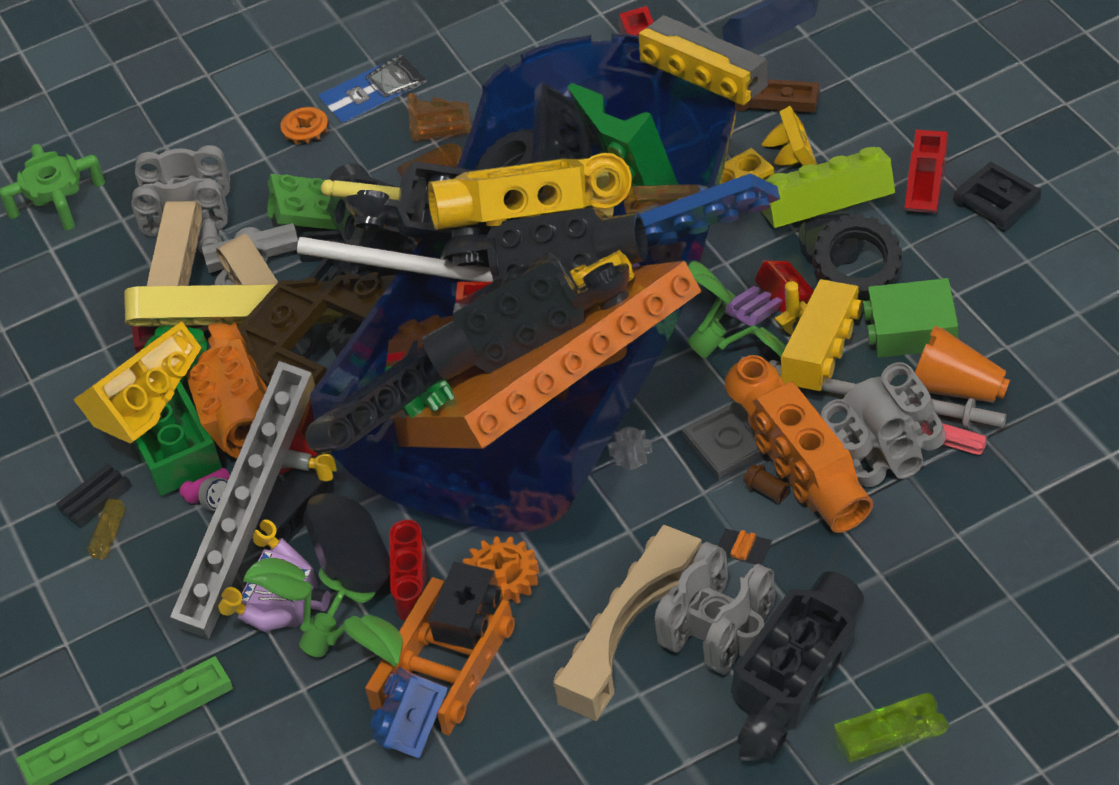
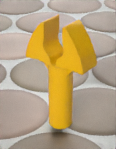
M794 281L785 284L786 311L774 318L775 322L790 335L793 334V323L798 324L807 306L804 301L799 303L798 284Z

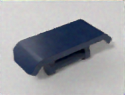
M765 0L730 18L722 27L723 40L749 51L813 18L816 14L818 0Z

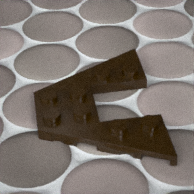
M403 271L402 275L380 276L378 272L369 273L365 276H359L358 274L339 275L333 281L319 282L317 277L305 278L300 281L281 280L238 326V330L245 340L248 351L253 357L258 372L267 388L280 361L312 373L315 384L312 397L330 377V374L324 366L290 350L328 308L373 327L415 279L410 271Z

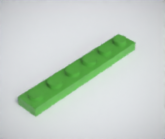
M214 656L15 759L29 785H49L232 690V683L220 662Z

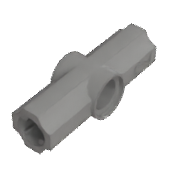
M293 223L261 232L257 228L247 227L241 229L235 235L236 238L244 233L247 234L265 262L268 257L297 250L298 238ZM232 239L202 247L209 273L224 269L217 256L216 248Z

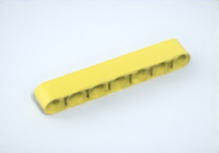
M275 285L139 286L127 288L124 291L125 323L130 326H175L182 321L185 326L209 325L213 323L231 325L234 322L240 325ZM328 308L316 323H335L334 319L336 317L342 318L343 314Z

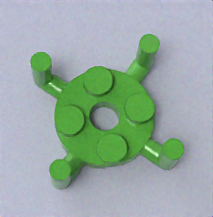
M34 144L30 149L32 158L24 164L26 168L23 172L20 173L19 171L17 175L18 182L0 189V197L7 216L10 219L19 216L20 213L13 196L22 193L26 198L32 200L36 206H44L53 201L63 228L71 230L75 227V223L65 196L73 195L79 190L80 171L86 169L89 170L94 186L100 187L105 184L98 158L95 155H88L75 160L68 154H66V157L58 156L57 152L44 153L41 145ZM48 175H53L50 178L44 179Z

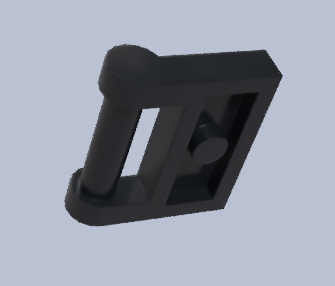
M990 161L956 190L953 201L962 207L969 206L995 221L996 226L1000 229L1008 231L1019 216L1041 199V189ZM978 192L1005 207V209L1002 211L974 194Z

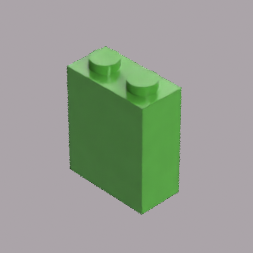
M949 278L868 287L869 300L863 301V313L865 321L871 320V325H867L869 345L875 344L877 358L923 353L926 343L929 344L932 336L930 334L934 326L942 327L958 338V322Z

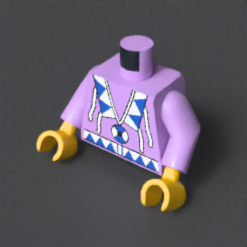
M263 520L259 526L268 536L262 535L260 531L255 530L252 539L256 545H269L271 549L270 551L264 549L259 561L266 558H279L302 569L305 573L304 581L312 585L311 609L326 611L330 603V592L318 589V583L312 566L282 538L278 540L274 537L276 526L273 522ZM248 582L242 594L236 588H226L221 595L223 599L218 605L221 614L229 616L236 612L239 619L263 632L286 626L298 627L302 624L304 616V599L300 601L289 600L257 584Z

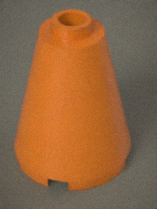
M934 326L930 334L932 335L929 344L926 343L915 374L927 388L928 392L963 399L972 398L976 401L994 403L996 397L1003 399L1010 383L1009 379L1004 378L1006 370L942 327Z

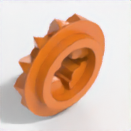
M303 107L291 111L283 118L281 131L286 141L293 140L295 144L305 141L308 144L309 140H320V134L327 133L329 122L327 115L322 110L314 107Z

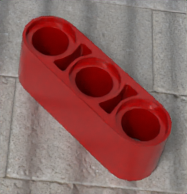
M413 520L398 521L391 527L389 533L391 593L397 616L403 621H406L427 586L426 549L420 525Z

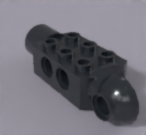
M413 161L406 169L401 180L398 200L389 199L388 194L376 190H359L357 194L344 198L349 213L355 219L354 226L364 230L381 231L384 230L385 223L396 224L401 236L448 242L451 239V231L455 229L481 227L482 234L489 233L491 226H487L486 222H478L475 225L436 230L432 222L428 199L429 182L454 179L464 172L476 170ZM511 190L505 194L504 201L509 198ZM520 217L508 218L507 221L520 219Z
M353 163L338 167L329 177V180L333 182L338 180L395 187L370 177L364 167ZM331 195L326 210L346 244L433 258L432 254L426 253L420 245L422 239L401 236L396 224L385 223L384 230L381 231L357 228L354 226L355 219L346 207L345 199L332 197L333 195ZM374 266L379 269L391 270L393 275H402L404 271ZM411 272L415 280L406 290L417 287L422 281H429L432 275Z
M590 207L502 221L499 226H491L489 233L482 234L481 227L452 230L451 239L445 244L441 253V259L453 260L454 266H471L485 263V256H488L492 279L496 281L547 252L561 258L568 271L581 265L588 267L619 250L627 256L631 264L645 262L648 257V240L644 222L639 213L608 218L603 211Z
M547 252L455 302L454 320L422 337L424 348L436 371L445 381L475 365L490 374L581 325L584 320V310L598 304L601 310H606L626 299L629 295L626 289L630 274L629 266L627 263L616 266L612 262L605 263L586 274L583 278L584 283L578 285L570 270L566 269L561 258Z
M827 571L819 576L810 590L790 589L735 666L731 694L736 702L750 714L737 738V743L741 745L738 760L757 761L767 758L773 761L787 738L788 731L784 728H797L850 650L856 626L853 618L864 604V595L856 583L845 575Z

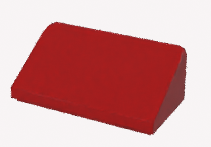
M763 261L755 277V281L764 292L766 291L771 294V301L776 297L782 299L779 308L782 313L786 311L785 284L787 282L794 281L798 284L799 303L804 301L808 304L814 292L789 261Z

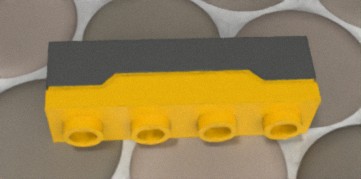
M663 15L649 25L647 29L645 28L639 33L641 61L736 103L745 105L750 99L768 87V62L766 58Z

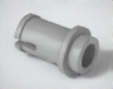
M203 219L201 222L198 249L202 254V247L223 242L218 236L217 225L212 219Z

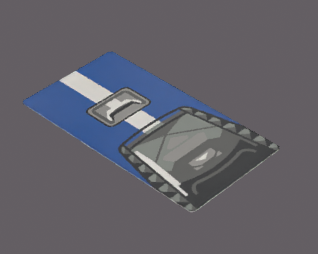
M399 55L318 96L336 117L344 123L426 83L427 80L403 55Z

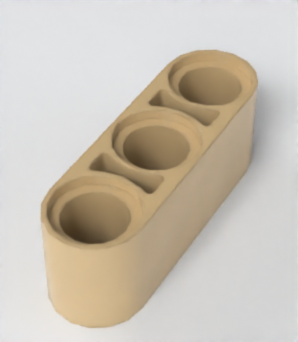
M244 233L216 248L217 256L234 285H276L278 283L247 234Z

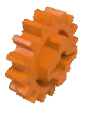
M498 536L494 537V544L490 545L483 540L481 541L482 549L471 548L469 550L471 558H464L462 561L463 564L495 570L498 586L502 590L500 603L503 599H512L518 604L520 603L519 595L521 593L530 596L532 594L530 585H538L537 574L540 571L534 550H527L526 542L524 541L514 545L513 537H509L505 543H501Z

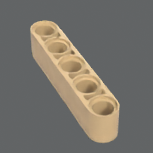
M167 201L165 203L147 286L189 285L202 222V210L199 201Z

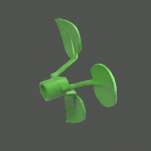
M696 260L692 261L688 268L696 282L713 292L717 298L703 323L687 339L688 344L700 356L707 358L718 346L723 350L728 344L749 334H754L781 357L786 345L764 327L758 328L753 325L726 339L723 335L727 331L718 321L725 313L727 303L730 304L737 296L725 288L717 277L703 264ZM721 302H722V307H721V308L719 309V311L716 313L717 309L719 308V306H720V304H721Z
M266 558L253 564L245 574L243 582L257 584L289 600L300 601L304 599V616L300 627L304 633L299 641V646L305 653L314 657H323L329 646H334L336 640L346 632L355 641L394 667L397 666L400 660L403 640L400 632L392 624L373 615H364L361 619L357 616H351L338 629L335 626L336 621L333 616L344 595H347L354 601L364 603L371 600L375 592L360 593L348 590L341 586L343 581L336 577L334 580L330 579L320 568L319 577L321 581L329 588L339 592L327 614L318 613L310 618L312 585L304 581L305 573L302 569L283 559Z

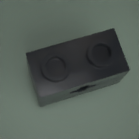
M453 562L428 618L434 641L474 650L479 638L484 637L488 628L489 615L492 608H496L501 599L502 590L498 586L495 570Z

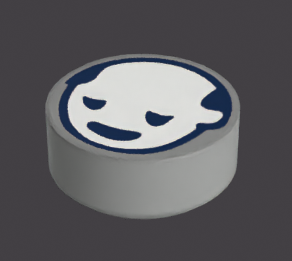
M210 477L201 484L198 497L200 504L206 510L215 512L228 482L227 479Z

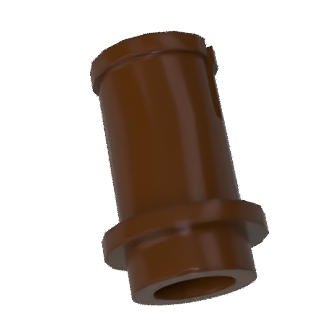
M751 465L743 478V482L747 484L749 490L753 491L756 489L778 504L783 502L790 490L789 483L768 473L763 465Z

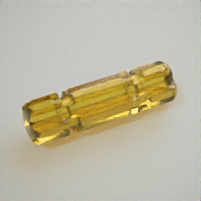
M109 499L104 506V512L101 514L93 533L95 538L91 539L87 548L90 557L94 559H104L109 552V545L112 544L120 524L118 520H121L125 511L123 502L119 499Z

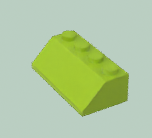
M867 147L860 150L859 153L850 156H836L831 158L829 162L818 165H804L798 171L771 175L765 181L778 187L780 200L770 203V207L761 212L772 226L777 228L894 194L895 186L891 158L880 147Z

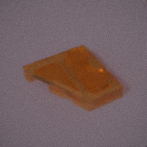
M407 94L412 141L472 132L468 103L450 102L437 97H433L432 102L418 100L417 94Z

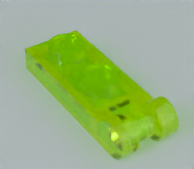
M923 693L834 725V730L849 763L928 735L931 737L942 735L949 728V724L945 716L937 712L938 704L931 693ZM919 715L923 716V718L916 720L914 716Z

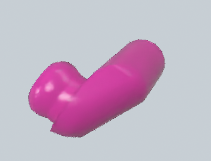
M222 468L195 482L186 481L180 487V495L187 503L197 504L200 502L198 497L199 488L206 479L219 477L229 480L230 474L226 469Z

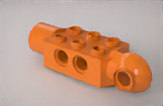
M237 322L231 325L213 323L208 325L212 337L208 338L211 348L201 354L197 364L187 372L186 377L201 425L224 452H227L234 458H238L267 387L258 372L253 357L248 351L245 340L238 330L239 324Z
M757 355L746 356L733 365L725 377L724 387L726 392L735 402L742 404L748 412V424L754 430V439L758 449L762 454L767 453L777 474L781 478L786 477L792 485V490L800 503L805 502L813 513L818 511L835 533L849 531L863 522L873 508V500L859 484L851 453L844 449L843 443L793 381L785 384L777 369Z

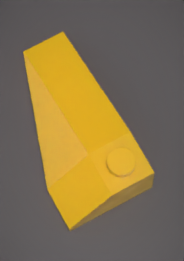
M181 321L73 400L93 427L123 441L132 443L156 425L161 417L160 413L166 403L171 400L174 395L173 391L181 378L186 375L201 346Z

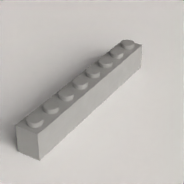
M280 361L278 362L170 616L176 628L210 639L220 615L218 605L223 599L221 595L226 588L231 587L315 388L311 372Z

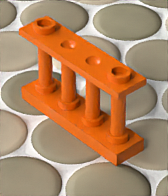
M432 577L399 631L403 641L400 660L397 666L394 667L382 659L366 685L365 690L370 708L375 711L377 708L382 709L387 697L384 694L385 684L390 674H396L399 667L408 670L410 673L416 671L452 683V688L446 698L443 699L437 712L442 733L449 736L456 723L459 724L463 720L470 698L504 639L511 636L515 626V619L512 617L510 602L503 599L494 615H489L488 628L484 637L479 639L474 650L434 641L428 618L445 581ZM432 643L469 655L470 657L460 671L418 656L425 645Z

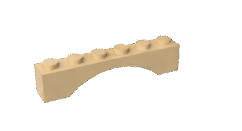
M666 525L661 527L656 536L650 537L646 544L645 552L639 561L632 563L628 570L627 578L621 587L614 589L610 596L609 604L603 613L597 614L594 618L590 632L584 640H580L576 644L572 658L565 668L561 667L557 671L553 686L558 705L597 721L615 694L612 679L613 659L623 633L639 613L653 602L668 594L675 585H678L682 573L694 563L695 556L702 546L700 538Z

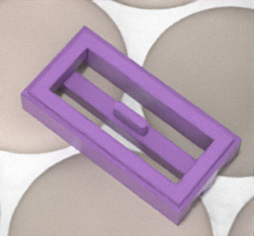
M753 286L735 297L730 304L727 303L724 312L749 326H753L778 311L782 299L776 297L771 301L769 300L770 293L765 291L759 295L760 288Z

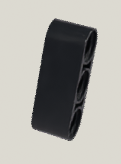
M295 468L270 494L255 530L260 531L262 535L268 536L259 525L263 520H269L276 526L274 537L278 540L282 538L289 543L305 526L303 514L308 501L318 494H332L334 490L333 479L321 481L317 476L316 470L310 468L309 471ZM267 545V546H262V547H264V548H266V549H268V550L271 549V547H270L269 545Z

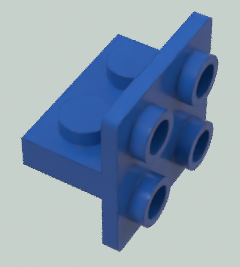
M399 667L396 674H390L385 684L384 694L387 697L382 709L377 708L372 716L369 726L373 730L371 736L384 748H393L420 758L448 688Z

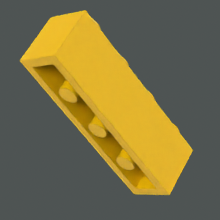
M819 280L781 356V379L785 384L793 381L797 387L821 391L826 378H832L835 359L842 357L844 340L851 338L854 319L859 320L862 313L863 301L858 300V286Z

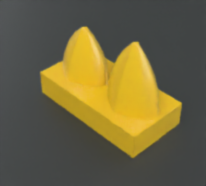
M789 106L779 111L783 122L777 125L761 144L764 147L785 145L776 156L774 164L785 166L801 162L803 166L809 164L817 165L805 128L794 110Z

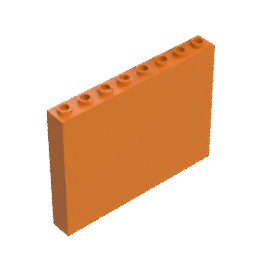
M679 261L632 267L635 276L628 282L626 289L629 295L622 302L606 310H601L598 304L584 310V320L581 325L490 374L476 365L447 381L453 390L454 399L445 402L434 412H431L429 407L426 406L422 412L412 417V419L409 415L406 416L401 409L382 423L396 447L484 448L702 292L686 262Z

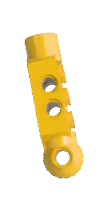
M600 153L585 159H558L464 172L454 179L429 182L428 199L434 228L440 230L475 225L478 222H486L487 226H499L502 224V221H507L508 218L520 217L521 219L540 216V214L584 209L586 206L608 209L618 205L627 197L631 189L632 176L629 166L625 161L613 153ZM607 171L609 175L608 183L604 187L598 188L596 184L598 175L601 172ZM544 186L542 193L538 196L539 189ZM511 190L509 198L504 201L505 194Z

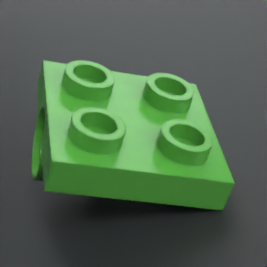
M270 174L267 183L270 191L267 206L269 219L277 220L278 224L287 225L293 223L296 226L337 230L336 225L326 210L331 196H325L321 192V184L325 180Z

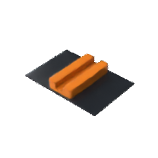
M726 528L718 546L726 552V557L762 565L773 540L758 537L752 532L748 534L744 530L738 532Z

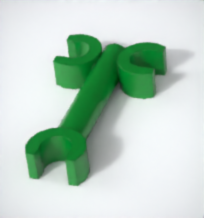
M439 380L426 390L427 392H423L402 408L406 416L409 415L412 419L422 412L426 406L429 407L431 412H434L445 402L454 399L453 390L447 381Z

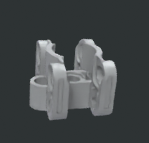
M206 145L196 152L189 149H172L159 155L153 152H145L137 157L135 176L139 187L133 191L131 203L138 227L143 234L153 237L158 236L164 206L167 201H199L202 210V220H214L217 230L226 226L228 206L225 196L230 191V174L221 149L213 145ZM206 157L215 158L218 162L215 164H206L202 161V159ZM144 164H152L156 166L157 169L153 171L144 170L141 166ZM216 175L217 182L212 180V176ZM142 196L148 203L142 202L138 198ZM211 207H214L215 216L210 212ZM149 214H153V220L155 223H153L152 220L149 219Z
M902 362L893 363L886 367L880 377L869 378L857 384L848 391L842 400L838 399L828 402L821 411V417L843 443L844 449L851 453L859 484L864 487H873L881 483L888 469H891L900 479L913 476L923 465L921 449L934 450L939 448L946 439L945 429L940 418L934 412V403L927 388L912 368ZM895 376H908L904 384L900 386L890 385L891 380ZM842 411L847 413V417L842 422H830V418L835 413ZM923 422L926 423L930 431L934 432L932 435L928 436L923 432L921 428ZM859 440L860 442L854 445V443L850 441ZM865 458L869 466L874 470L868 473L863 469L860 461Z
M705 542L698 550L694 563L682 573L678 585H675L662 598L656 609L655 627L657 642L659 646L678 653L685 646L689 636H695L703 640L706 667L725 675L731 670L737 655L743 656L762 630L764 621L774 606V572L772 569L756 564L744 578L740 577L741 589L738 596L733 599L722 594L728 581L726 552L719 546Z

